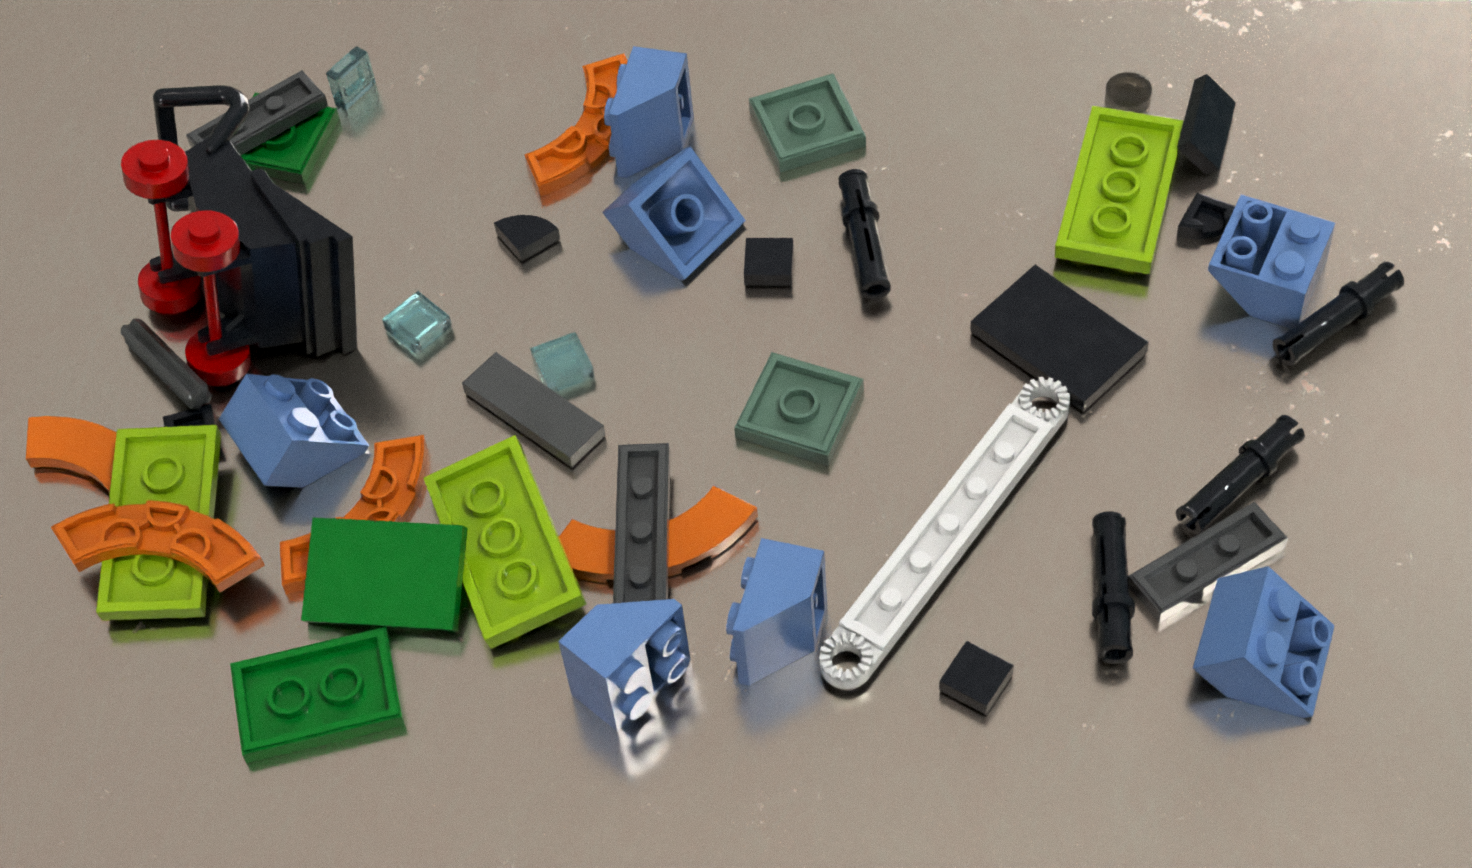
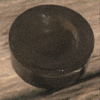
M1118 73L1111 77L1106 84L1105 104L1110 109L1142 114L1149 108L1151 103V83L1147 78L1138 73Z

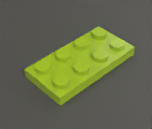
M1092 106L1058 233L1054 258L1150 275L1179 153L1177 145L1184 120Z
M218 426L117 429L109 504L115 503L116 507L131 504H146L148 500L164 501L186 505L190 510L214 519L221 432ZM128 555L105 560L101 565L96 613L102 621L205 617L208 579L196 569L183 562L157 555Z
M516 435L424 477L440 523L463 525L468 528L463 585L483 638L490 649L587 605L522 445Z

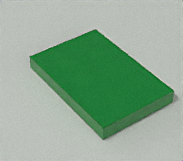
M312 517L301 621L319 624L458 632L468 528L463 525Z
M386 627L230 663L241 751L246 764L405 726L390 636Z

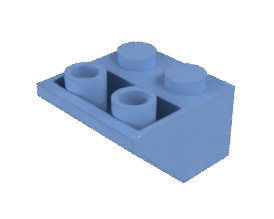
M633 46L627 64L620 65L617 74V92L614 98H608L604 111V123L611 128L609 154L611 157H615L618 177L628 178L683 150L694 118L687 53Z
M1241 194L1211 258L1208 271L1249 316L1292 329L1302 321L1327 262L1335 222Z
M246 374L219 418L264 486L304 488L361 456L370 446L357 429L354 419L347 415L333 396L332 389L323 381L314 378L304 380L284 378L274 374L270 376Z
M761 538L755 558L747 557L741 576V588L745 589L741 603H732L726 625V633L733 635L730 661L737 664L739 684L750 686L815 651L828 607L825 554L823 550Z
M1269 566L1217 578L1193 669L1227 698L1301 718L1313 717L1335 625Z
M675 599L596 605L558 641L571 695L617 732L630 719L636 720L642 716L650 706L652 697L667 682L671 684L677 681L684 674L691 660L683 607Z

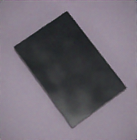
M1036 264L971 320L970 332L1039 380V377H1044V380H1048L1050 377L1053 378L1054 382L1059 380L1062 383L1061 385L1063 387L1066 386L1067 392L1070 393V403L1083 412L1148 352L1149 345L1147 340Z

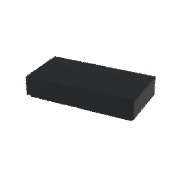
M1208 74L1194 80L1177 148L1206 175L1220 170L1236 104Z

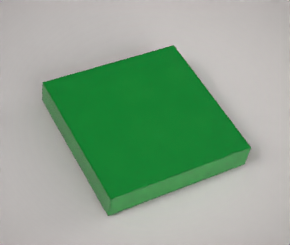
M326 107L244 153L241 157L251 171L263 169L270 178L305 185L339 121L337 108Z

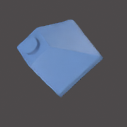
M691 146L685 148L637 180L602 212L631 250L679 280H685L746 221Z

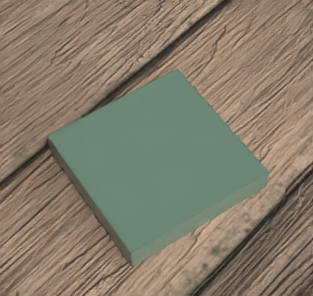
M834 73L749 98V110L780 173L866 147V135Z
M771 352L734 427L735 438L829 466L864 390V379Z

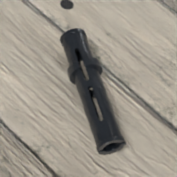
M860 169L847 170L838 178L844 208L841 212L843 225L850 232L853 254L861 285V295L866 299H880L890 293L891 284L888 280L883 249L876 224L880 218L878 206L871 200L867 173Z
M1384 261L1358 282L1349 281L1341 287L1337 297L1288 332L1273 340V349L1278 358L1289 351L1290 354L1283 358L1282 362L1288 366H1293L1302 357L1355 319H1365L1371 315L1377 303L1404 286V277L1401 271L1398 269L1388 277L1386 273L1391 271L1395 265L1389 261Z
M1281 415L1256 440L1246 441L1239 447V455L1189 501L1176 510L1175 514L1178 521H1182L1187 516L1190 517L1182 526L1194 535L1200 534L1260 477H1269L1277 470V462L1305 438L1302 428L1297 429L1293 434L1290 433L1299 423L1288 415Z
M1105 511L1095 515L1092 519L1096 598L1092 602V616L1098 623V657L1102 658L1106 663L1119 664L1133 657L1130 626L1131 619L1135 616V602L1129 596L1126 518L1122 517V514L1118 512Z

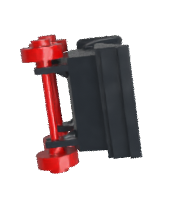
M226 85L161 88L156 90L153 95L158 140L143 141L130 147L122 157L121 168L126 188L139 197L147 198L148 203L154 205L160 256L151 259L138 275V287L142 303L157 313L177 314L195 306L202 296L203 288L208 326L200 329L188 340L185 347L186 364L207 385L224 386L240 380L248 372L251 364L250 344H254L258 348L299 342L306 354L314 352L316 356L338 348L343 354L358 349L353 236L274 184L263 169L251 171L230 142L249 114V102L246 96L238 89ZM227 105L230 107L214 127L211 136L187 151L178 146L174 107ZM167 207L174 212L189 211V214L183 216L174 224L170 239Z

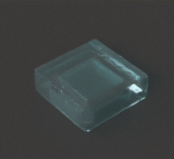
M357 46L326 72L334 102L345 110H348L376 84L368 52Z
M419 291L382 319L385 330L416 355L452 327L450 316Z
M576 332L530 348L532 359L544 384L554 392L595 377L593 366Z

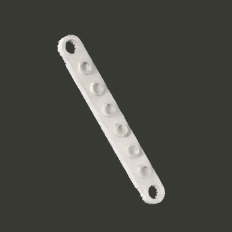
M1039 377V380L1035 381V379H1032L1029 384L1026 383L1023 386V389L1012 404L1009 403L843 616L833 634L824 641L819 655L820 671L823 678L830 685L840 689H853L861 686L871 677L1067 419L1070 406V393L1067 392L1066 386L1063 387L1061 385L1062 383L1059 380L1054 382L1053 378L1049 377L1048 380H1044V377ZM1038 397H1049L1055 400L1057 405L1056 409L1053 407L1050 412L1048 409L1042 412V409L1037 411V407H1032L1031 401ZM841 652H853L861 658V663L857 665V668L853 667L852 671L849 669L843 671L842 668L838 670L836 665L833 666V657Z

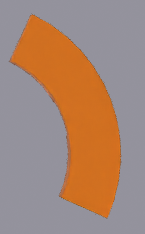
M625 53L582 66L587 84V92L583 104L584 111L575 126L568 128L549 144L524 154L527 168L540 197L558 191L577 181L600 164L609 154L611 128L604 123V111L608 98H614L617 92L619 67L621 64H627L628 62Z
M57 416L28 417L26 460L31 468H62L85 476H91L100 482L110 494L117 432L82 419Z
M424 435L374 443L373 465L370 475L360 492L361 498L343 518L336 517V519L405 522L417 501L425 477L427 444ZM311 532L280 542L281 578L285 594L305 589Z
M713 486L696 505L669 520L668 577L681 574V569L697 563L708 556L714 558L731 546L758 517L757 507ZM572 519L559 538L575 577L598 583H607L608 579L614 580L615 530L593 527Z
M148 500L146 504H131L116 507L115 503L83 511L51 526V529L79 572L105 560L117 557L144 554L171 558L193 567L203 574L221 593L265 566L262 558L253 546L231 526L218 518L213 519L207 515L190 510L186 505Z

